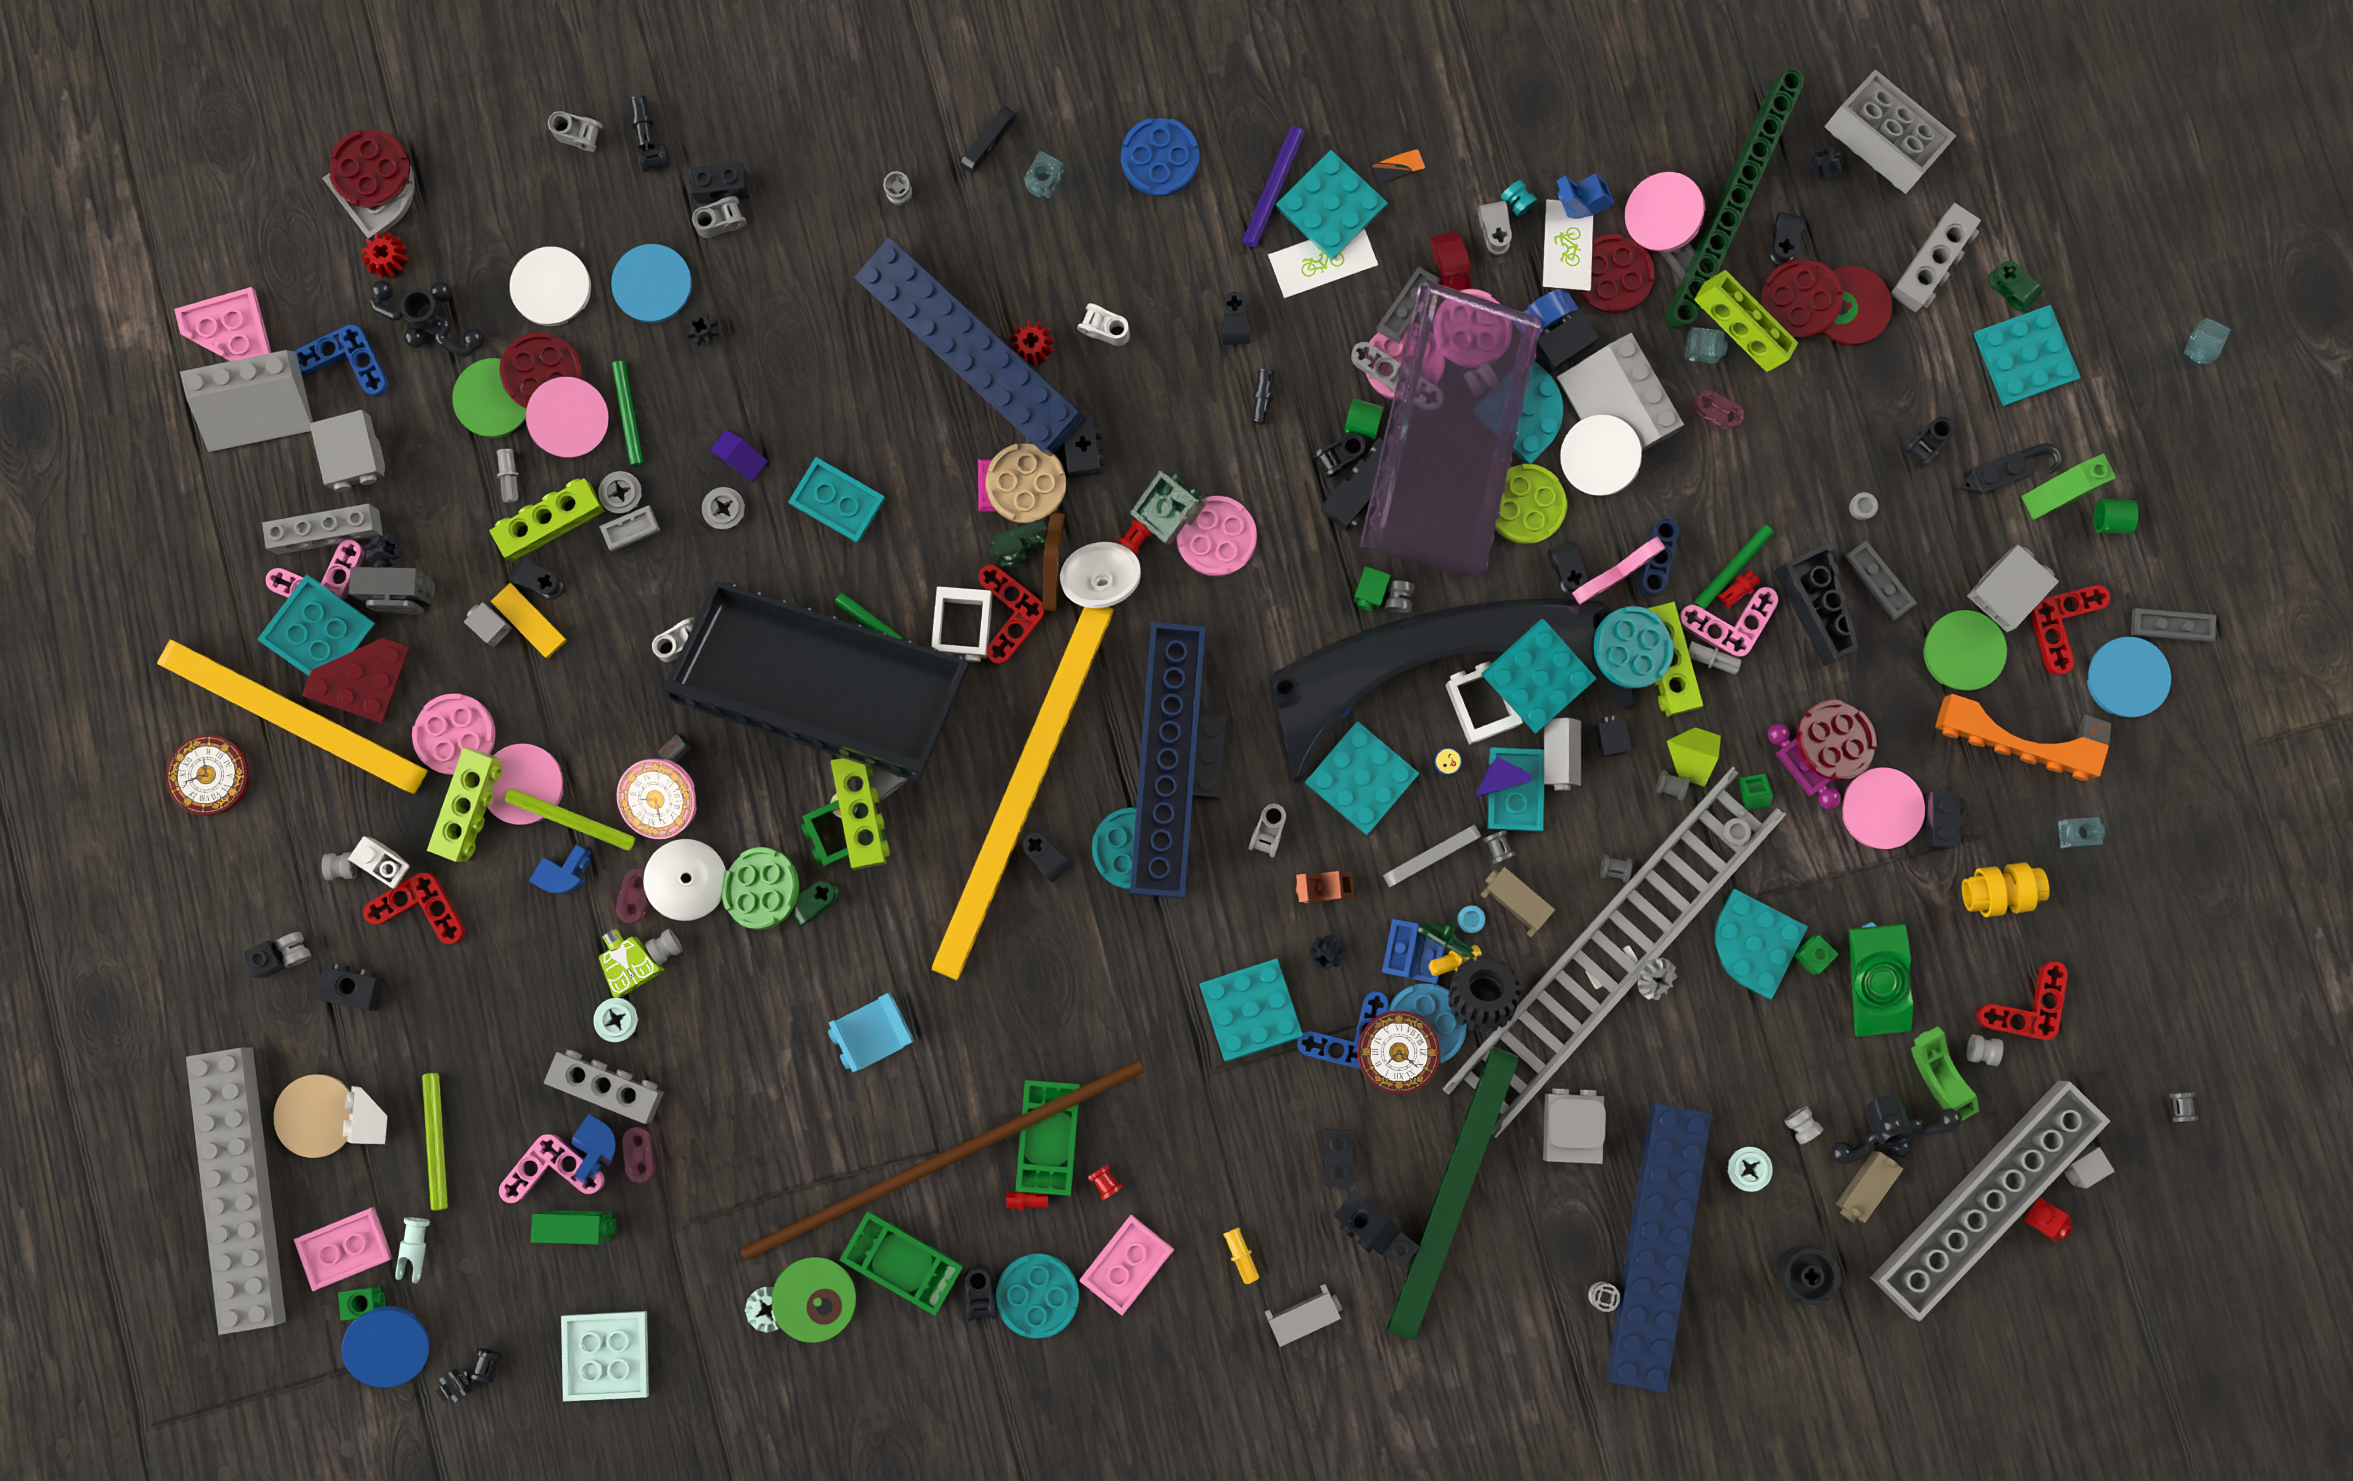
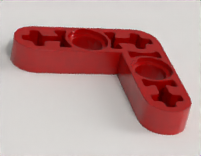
M987 565L979 572L980 584L1015 612L987 647L989 660L996 665H1003L1012 658L1041 622L1045 615V610H1042V602L1000 568L995 565ZM987 572L989 574L996 572L995 577L1000 583H1003L1004 579L1008 581L1002 585L999 593L995 591L999 587L994 582L985 583L987 581L985 577ZM1010 587H1015L1020 592L1018 599L1015 601H1008L1004 597L1005 591ZM1025 595L1029 597L1025 600L1031 607L1038 605L1039 615L1032 614L1030 617L1027 616L1028 610L1023 605H1021L1020 609L1016 608L1022 603ZM1014 624H1019L1024 629L1023 635L1017 639L1010 637L1008 634L1009 628ZM1002 636H1005L1010 643L1015 644L1013 648H1010L1009 644L1004 648L1005 657L998 656L994 658L993 648H1001L1005 643L1004 640H1001Z
M2095 585L2043 598L2030 612L2045 666L2051 674L2055 676L2063 675L2070 672L2074 665L2073 655L2062 620L2095 612L2106 607L2110 601V593L2105 587ZM2094 594L2101 596L2098 604L2096 601L2084 604L2083 599L2089 598ZM2066 598L2075 600L2077 607L2074 612H2069L2064 608L2063 603ZM2042 605L2045 609L2049 608L2050 613L2046 616L2039 614V609L2042 608ZM2046 622H2054V624H2050L2044 628L2042 626V624ZM2048 630H2053L2058 634V642L2056 644L2047 642L2045 634ZM2061 646L2062 650L2058 651L2057 653H2050V650L2056 649ZM2058 658L2059 660L2064 659L2065 665L2061 667L2055 666L2054 661L2058 660Z
M430 873L415 875L396 886L395 889H391L367 903L363 911L367 922L382 925L420 904L441 942L457 944L465 936L464 925L437 877ZM422 879L431 881V884L428 885L431 894L438 892L439 895L429 898L428 891L420 890V886L423 885ZM400 891H404L408 895V902L402 907L395 903V896ZM436 901H441L445 905V911L441 916H435L432 913V905ZM389 905L394 910V912L391 909L382 911L380 919L372 917V914L375 912V906L377 908H384ZM446 920L450 927L457 928V931L454 932V939L446 937L445 934L448 932V928L444 923L439 925V921Z
M2055 961L2046 962L2040 967L2032 1012L1995 1004H1985L1976 1012L1978 1024L1986 1029L2039 1040L2053 1039L2057 1035L2060 1026L2068 977L2066 967L2062 963ZM2055 967L2054 970L2059 973V977L2053 978L2052 981V976L2047 975V972ZM2052 981V986H2057V990L2053 988L2045 989L2044 986L2051 985ZM2046 993H2051L2055 997V1005L2050 1009L2046 1008L2042 1003V998ZM1992 1009L1993 1015L2004 1016L2003 1021L1991 1020L1990 1024H1988L1989 1020L1984 1018V1014ZM2040 1011L2044 1013H2053V1017H2046V1015H2040ZM2015 1014L2020 1015L2024 1020V1025L2019 1030L2014 1029L2010 1024L2011 1017ZM2046 1017V1025L2050 1026V1031L2044 1032L2043 1035V1030L2038 1029L2039 1024H2044Z

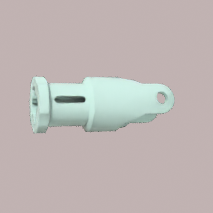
M406 1217L404 1218V1223L406 1224L404 1240L400 1243L396 1279L401 1280L403 1278L406 1262L409 1259L413 1265L412 1282L418 1283L421 1277L426 1243H424L425 1230L430 1221L424 1218Z

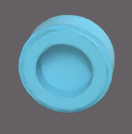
M1477 906L1464 907L1457 916L1458 925L1464 932H1478L1485 924V914Z

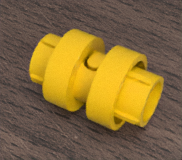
M2026 862L2006 865L2003 874L1996 866L1978 868L1975 871L1974 877L1963 880L1962 896L1967 910L1970 912L1980 911L1984 917L2004 915L2007 906L2014 913L2030 912L2036 909L2037 903L2048 900L2049 883L2043 869H2031Z

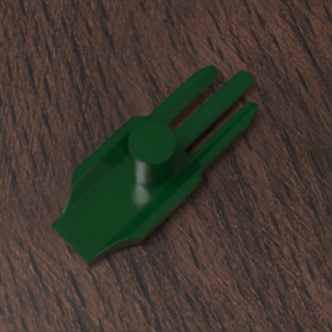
M1425 922L1419 926L1417 931L1438 945L1450 949L1463 957H1475L1471 953L1474 949L1457 939L1455 934H1453L1456 929L1454 923L1446 922L1444 928L1438 924H1428Z

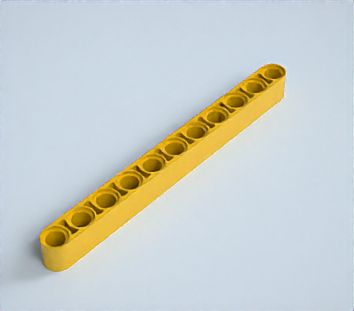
M171 639L157 661V664L409 793L416 794L428 772L425 768Z

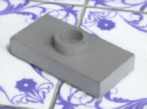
M649 505L599 526L611 552L661 531Z

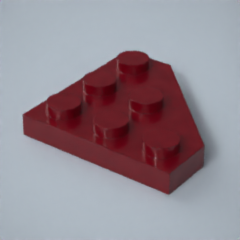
M381 638L311 670L302 696L383 723L410 646L387 638Z

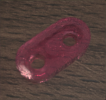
M633 869L623 879L616 905V914L623 922L636 923L645 914L648 898L644 889V870ZM641 878L643 886L636 888L635 881ZM630 905L636 907V912L632 915L628 913Z
M643 1127L631 1128L625 1132L622 1139L625 1170L630 1180L642 1183L651 1179L655 1173L652 1137L650 1132ZM637 1135L641 1136L643 1140L640 1146L634 1143V1138ZM640 1163L646 1166L644 1173H640L637 1169Z

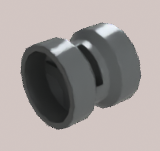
M1389 581L1387 590L1390 594L1389 598L1386 599L1385 609L1402 613L1411 612L1412 602L1410 598L1414 594L1415 585L1405 581Z

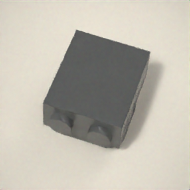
M350 567L349 594L365 602L367 608L377 613L420 615L424 613V608L418 604H431V597L435 594V584L432 578L416 568Z

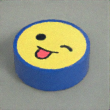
M1453 748L1441 749L1434 758L1436 770L1446 776L1455 774L1462 764L1461 755Z

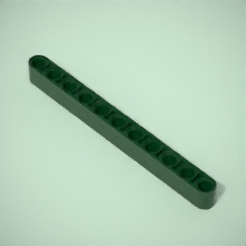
M1792 68L1784 71L1771 84L1686 269V273L1666 313V321L1674 329H1682L1695 321L1701 310L1700 305L1694 300L1695 296L1690 294L1689 286L1694 287L1698 294L1703 283L1717 275L1803 87L1804 78L1797 69ZM1784 80L1789 82L1791 88L1785 85ZM1774 103L1779 105L1780 111L1774 107ZM1763 125L1769 129L1770 134L1764 131ZM1753 148L1759 152L1760 157L1754 155ZM1742 171L1748 174L1749 180L1743 177ZM1732 194L1738 198L1739 203L1733 201ZM1721 217L1727 220L1728 227L1722 224ZM1710 240L1717 244V250L1712 248ZM1700 263L1705 264V266L1708 269V273H1704L1701 271L1699 266ZM1678 309L1685 313V320L1679 317Z
M1493 1046L1488 1053L1418 1241L1419 1249L1412 1257L1390 1316L1387 1331L1412 1341H1414L1515 1072L1519 1059L1517 1055Z

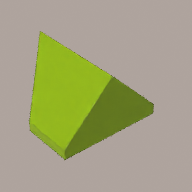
M1695 727L1667 740L1678 777L1682 779L1684 777L1690 778V783L1705 787L1719 758L1721 736Z

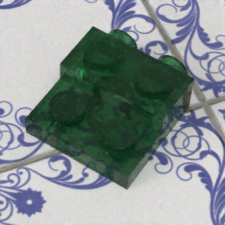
M1160 470L1130 514L1161 541L1171 545L1184 525L1191 526L1206 504L1201 500L1203 497L1201 492L1192 486L1188 489L1183 485L1186 480L1174 471L1169 474Z
M1040 520L991 536L993 544L988 546L995 566L1001 564V567L1006 565L1007 568L1021 565L1022 560L1027 559L1024 548L1029 547L1030 550H1034L1044 546L1047 537L1044 522Z

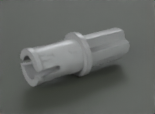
M500 449L497 451L499 465L497 478L500 479L502 500L505 503L517 502L519 499L517 487L519 473L515 469L514 450Z
M1691 641L1688 648L1690 658L1707 664L1708 668L1713 666L1726 672L1737 674L1741 666L1740 659L1718 651V648L1713 650L1694 643V641Z

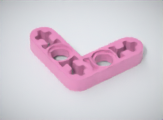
M1659 537L1650 540L1617 566L1572 593L1579 605L1632 574L1664 550L1665 546Z
M354 540L341 542L321 584L344 600L349 592L350 569L341 565L340 562H347L351 567H360L365 557L363 546ZM347 549H349V550H352V549H353V550H354L355 552H357V553H356L355 557H354V556H350V557H349V556L346 554V550H347ZM275 568L267 574L266 585L270 590L289 598L303 577L281 568ZM338 570H344L346 573V580L341 584H335L333 576ZM276 577H282V579L292 583L291 587L289 588L282 584L278 585L275 582Z
M1769 587L1757 590L1734 627L1696 605H1689L1679 613L1681 627L1711 646L1718 648L1723 653L1735 658H1741L1751 650L1778 603V595ZM1765 594L1769 596L1768 601L1771 604H1766L1760 612L1751 609V607L1754 609L1759 607L1762 601L1758 598L1759 596L1762 597ZM1694 612L1696 620L1702 623L1706 618L1708 622L1699 631L1698 628L1701 625L1697 622L1688 624V617L1685 616V613L1690 614ZM1747 616L1757 618V629L1750 630L1745 626L1744 620ZM1710 625H1718L1721 628L1722 634L1720 638L1713 639L1708 635V627ZM1729 632L1732 635L1728 639L1733 642L1740 639L1744 650L1740 649L1736 652L1733 650L1735 647L1733 643L1727 641L1723 645L1721 642L1727 637Z
M546 1134L540 1136L504 1179L499 1187V1194L507 1203L521 1201L550 1166L585 1194H592L601 1190L605 1179L599 1170L594 1179V1182L597 1184L596 1187L589 1186L587 1188V1181L583 1184L574 1178L576 1170L585 1158L557 1135ZM552 1140L554 1142L552 1147L557 1152H561L562 1148L565 1150L564 1153L558 1156L556 1162L553 1160L557 1157L554 1152L549 1151L545 1153L543 1151L545 1149L544 1141L549 1142ZM567 1156L574 1157L577 1162V1166L572 1172L566 1171L562 1165L564 1158ZM529 1160L536 1162L538 1166V1171L534 1176H528L524 1171V1165ZM520 1178L529 1182L527 1185L523 1182L517 1187L518 1195H508L510 1192L508 1185L517 1184Z

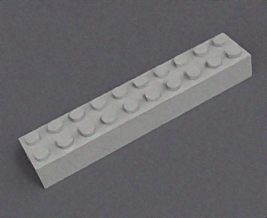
M236 1048L186 1057L218 1333L221 1335L286 1322L253 1048Z
M2057 1081L1870 1278L1910 1318L1921 1321L2104 1129L2110 1120L2070 1081Z

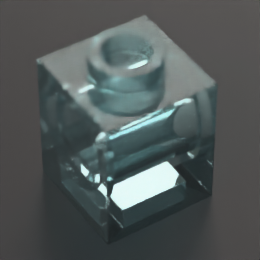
M1039 151L1024 177L1027 190L1035 196L1041 197L1043 195L1049 198L1064 173L1063 163ZM1040 173L1050 175L1045 181H1040L1036 178Z
M2205 318L2195 326L2183 353L2191 356L2194 362L2209 364L2219 357L2231 329Z
M1693 327L1687 335L1685 360L1717 364L1727 352L1728 341L1724 340L1725 331Z
M2100 817L2058 821L2061 848L2089 847L2103 844L2105 828L2100 821ZM2080 826L2085 827L2087 830L2086 839L2081 838L2079 835Z

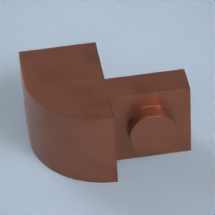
M1352 871L1296 875V893L1299 897V902L1316 903L1355 898Z

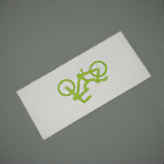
M1546 200L1543 287L1591 291L1593 215L1580 219L1569 218L1566 215L1562 202L1558 200Z
M1365 229L1333 261L1310 240L1268 254L1284 298L1378 265Z

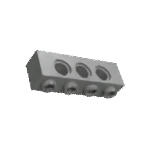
M1954 203L1946 211L1890 293L1891 297L1915 313L1922 306L1927 308L1936 296L1933 293L1937 285L1941 287L1951 273L1947 271L1950 265L1956 266L1965 252L1961 249L1965 243L1970 245L1978 235L1979 230L1976 227L1981 220ZM1947 234H1952L1956 238V243L1951 242ZM1932 255L1939 256L1942 264L1936 263ZM1918 276L1925 277L1928 285L1920 283Z
M370 504L262 522L265 547L277 555L340 544L345 540L357 541L377 535L383 536L379 510Z
M567 1049L566 1052H556L544 1084L641 1123L648 1124L652 1122L664 1093L657 1090V1084L644 1079L641 1083L632 1080V1074L617 1069L616 1073L607 1070V1064L592 1059L591 1063L582 1060V1054ZM579 1067L585 1071V1079L581 1083L577 1082L574 1077V1073ZM604 1077L609 1079L611 1083L610 1090L607 1093L602 1092L599 1086L600 1081ZM628 1088H632L636 1092V1099L632 1103L625 1099V1091Z

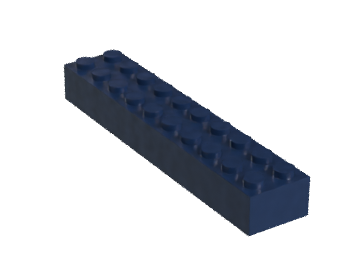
M890 237L886 239L855 275L854 278L1042 453L1051 457L1086 418L1081 411L900 244Z
M1151 622L1129 895L1182 900L1185 898L1205 626Z
M1658 1103L1650 1104L1619 1293L1620 1302L1616 1311L1606 1378L1610 1382L1667 1393L1711 1113Z

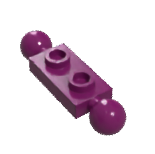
M1781 723L1773 724L1768 730V738L1773 744L1781 745L1782 747L1775 754L1808 796L1818 792V800L1822 807L1826 809L1836 808L1840 804L1841 796L1836 789L1826 786L1831 780L1818 775L1805 763L1798 749L1797 737L1792 741L1789 739L1790 732L1787 726Z

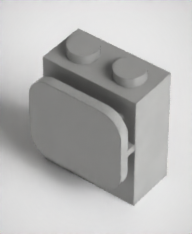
M359 410L310 423L325 486L336 492H342L351 489V485L359 483L369 485L377 482L378 478L385 477V463L380 442L375 437L371 416L366 412Z
M2017 545L2010 549L1989 569L1967 596L2006 632L2015 629L2059 581L2054 577V572L2050 568L2040 565L2034 559V555L2029 549Z
M1552 1088V1094L1545 1093L1543 1160L1603 1164L1606 1119L1604 1096H1597V1090H1580V1095H1569V1089Z

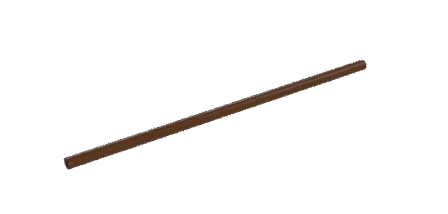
M1137 1060L740 1248L741 1254L745 1261L1130 1080L1144 1073L1145 1069L1141 1061Z

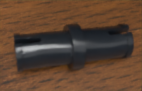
M635 95L630 98V104L633 113V120L631 122L632 127L636 130L638 149L643 148L646 150L645 140L647 141L648 149L655 148L651 128L653 126V119L649 117L647 98L644 95H639V106L637 96Z
M1258 369L1256 392H1253L1252 397L1255 400L1252 423L1260 425L1269 424L1270 403L1274 400V395L1272 394L1274 370L1269 372V369Z

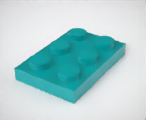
M815 457L788 503L858 544L886 498Z
M1491 747L1489 751V766L1493 759L1498 756L1531 774L1532 781L1488 794L1487 829L1542 832L1544 814V750Z

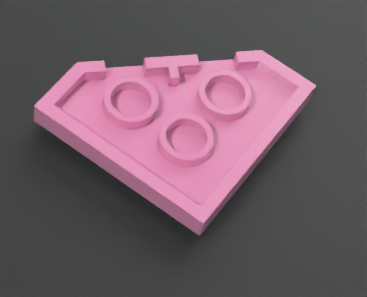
M252 287L174 309L179 330L183 336L229 361L271 353L256 291Z

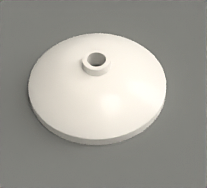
M1112 542L1092 543L1076 550L1064 562L1060 573L1061 586L1066 596L1074 603L1089 608L1109 607L1123 601L1134 592L1141 577L1140 564L1136 555L1127 547Z
M691 839L675 840L663 845L651 856L644 872V889L652 906L662 915L679 921L696 920L709 914L720 903L726 869L720 856L708 845ZM682 874H689L691 881L683 883L680 879Z

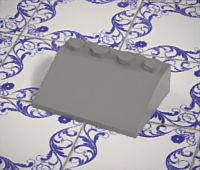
M1874 70L1825 125V128L1834 137L1846 144L1855 154L1863 158L1874 170L1880 172L1905 194L1956 137L1954 133L1877 70Z
M1632 333L1607 345L1557 377L1580 420L1595 415L1617 417L1626 422L1636 432L1641 442L1642 451L1678 433L1684 426Z
M284 350L180 372L186 399L208 452L311 431L310 423H313L297 354L294 351Z

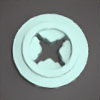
M620 998L604 1001L599 1005L594 1014V1027L597 1033L603 1039L610 1042H620L628 1039L636 1031L639 1020L636 1008L627 1000ZM612 1012L616 1015L626 1014L620 1021L621 1028L617 1025L607 1026L613 1019Z
M1741 1148L1735 1151L1728 1160L1727 1172L1730 1179L1741 1190L1758 1191L1765 1187L1771 1179V1160L1765 1152L1758 1148ZM1742 1160L1748 1164L1758 1162L1753 1169L1757 1178L1751 1174L1742 1175L1746 1169Z
M763 1287L753 1292L747 1299L745 1308L748 1322L756 1330L767 1333L780 1328L774 1317L773 1310L771 1311L772 1318L767 1314L763 1316H758L757 1314L763 1309L762 1301L766 1305L772 1303L773 1287Z

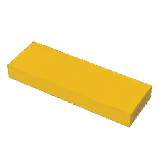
M509 583L491 600L500 612L545 658L549 659L567 641L513 584Z

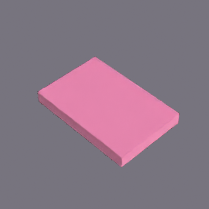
M375 1207L294 1239L312 1291L393 1259Z
M1131 1214L1079 1281L1123 1316L1170 1256L1174 1248Z

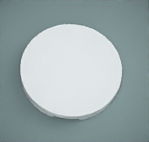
M542 247L531 251L517 263L511 275L510 294L516 308L528 320L542 326H559L568 323L570 319L586 307L590 298L591 280L584 264L573 253L559 247Z
M1595 415L1578 422L1566 435L1561 448V465L1567 479L1579 490L1597 496L1612 495L1625 489L1637 476L1642 460V446L1636 432L1623 420L1610 415Z

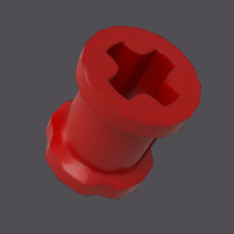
M1133 520L1132 527L1123 538L1118 539V543L1130 549L1137 556L1139 547L1147 537L1151 538L1153 534L1143 524Z
M1106 1164L1087 1177L1089 1181L1095 1183L1101 1192L1100 1198L1102 1201L1123 1187L1121 1183L1118 1184L1110 1173L1109 1164Z

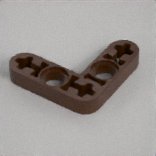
M1052 512L1050 515L1043 568L1042 610L1045 611L1057 610L1059 557L1064 535L1065 513Z

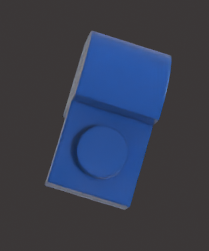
M1596 173L1579 183H1575L1566 175L1557 180L1560 189L1558 196L1569 218L1580 219L1592 216L1615 204L1607 182Z
M1561 288L1544 295L1530 304L1528 309L1512 322L1524 341L1529 343L1542 331L1559 325L1558 322L1569 314L1573 315L1579 308L1567 290Z
M576 845L563 867L543 857L529 881L548 892L556 894L573 893L586 883V880L579 877L578 874L579 872H584L591 861L589 856L592 852Z
M588 1114L572 1138V1145L587 1153V1156L575 1173V1179L585 1184L589 1177L594 1179L602 1167V1164L599 1162L610 1167L615 1152V1138L610 1128Z

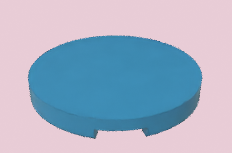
M645 244L631 249L621 257L614 268L611 286L617 304L627 315L643 323H661L678 315L679 311L686 304L692 292V276L687 264L677 252L663 245Z
M2121 637L2107 642L2094 653L2089 666L2087 684L2095 702L2106 712L2121 717L2136 718L2151 713L2164 702L2171 686V671L2165 656L2152 643L2137 637Z
M1416 984L1398 993L1389 1004L1387 1012L1407 1011L1423 1018L1433 1028L1440 1046L1439 1064L1453 1057L1461 1048L1466 1037L1467 1024L1461 1025L1458 1022L1459 1016L1454 1017L1452 1015V1007H1449L1448 1004L1449 990L1435 984Z

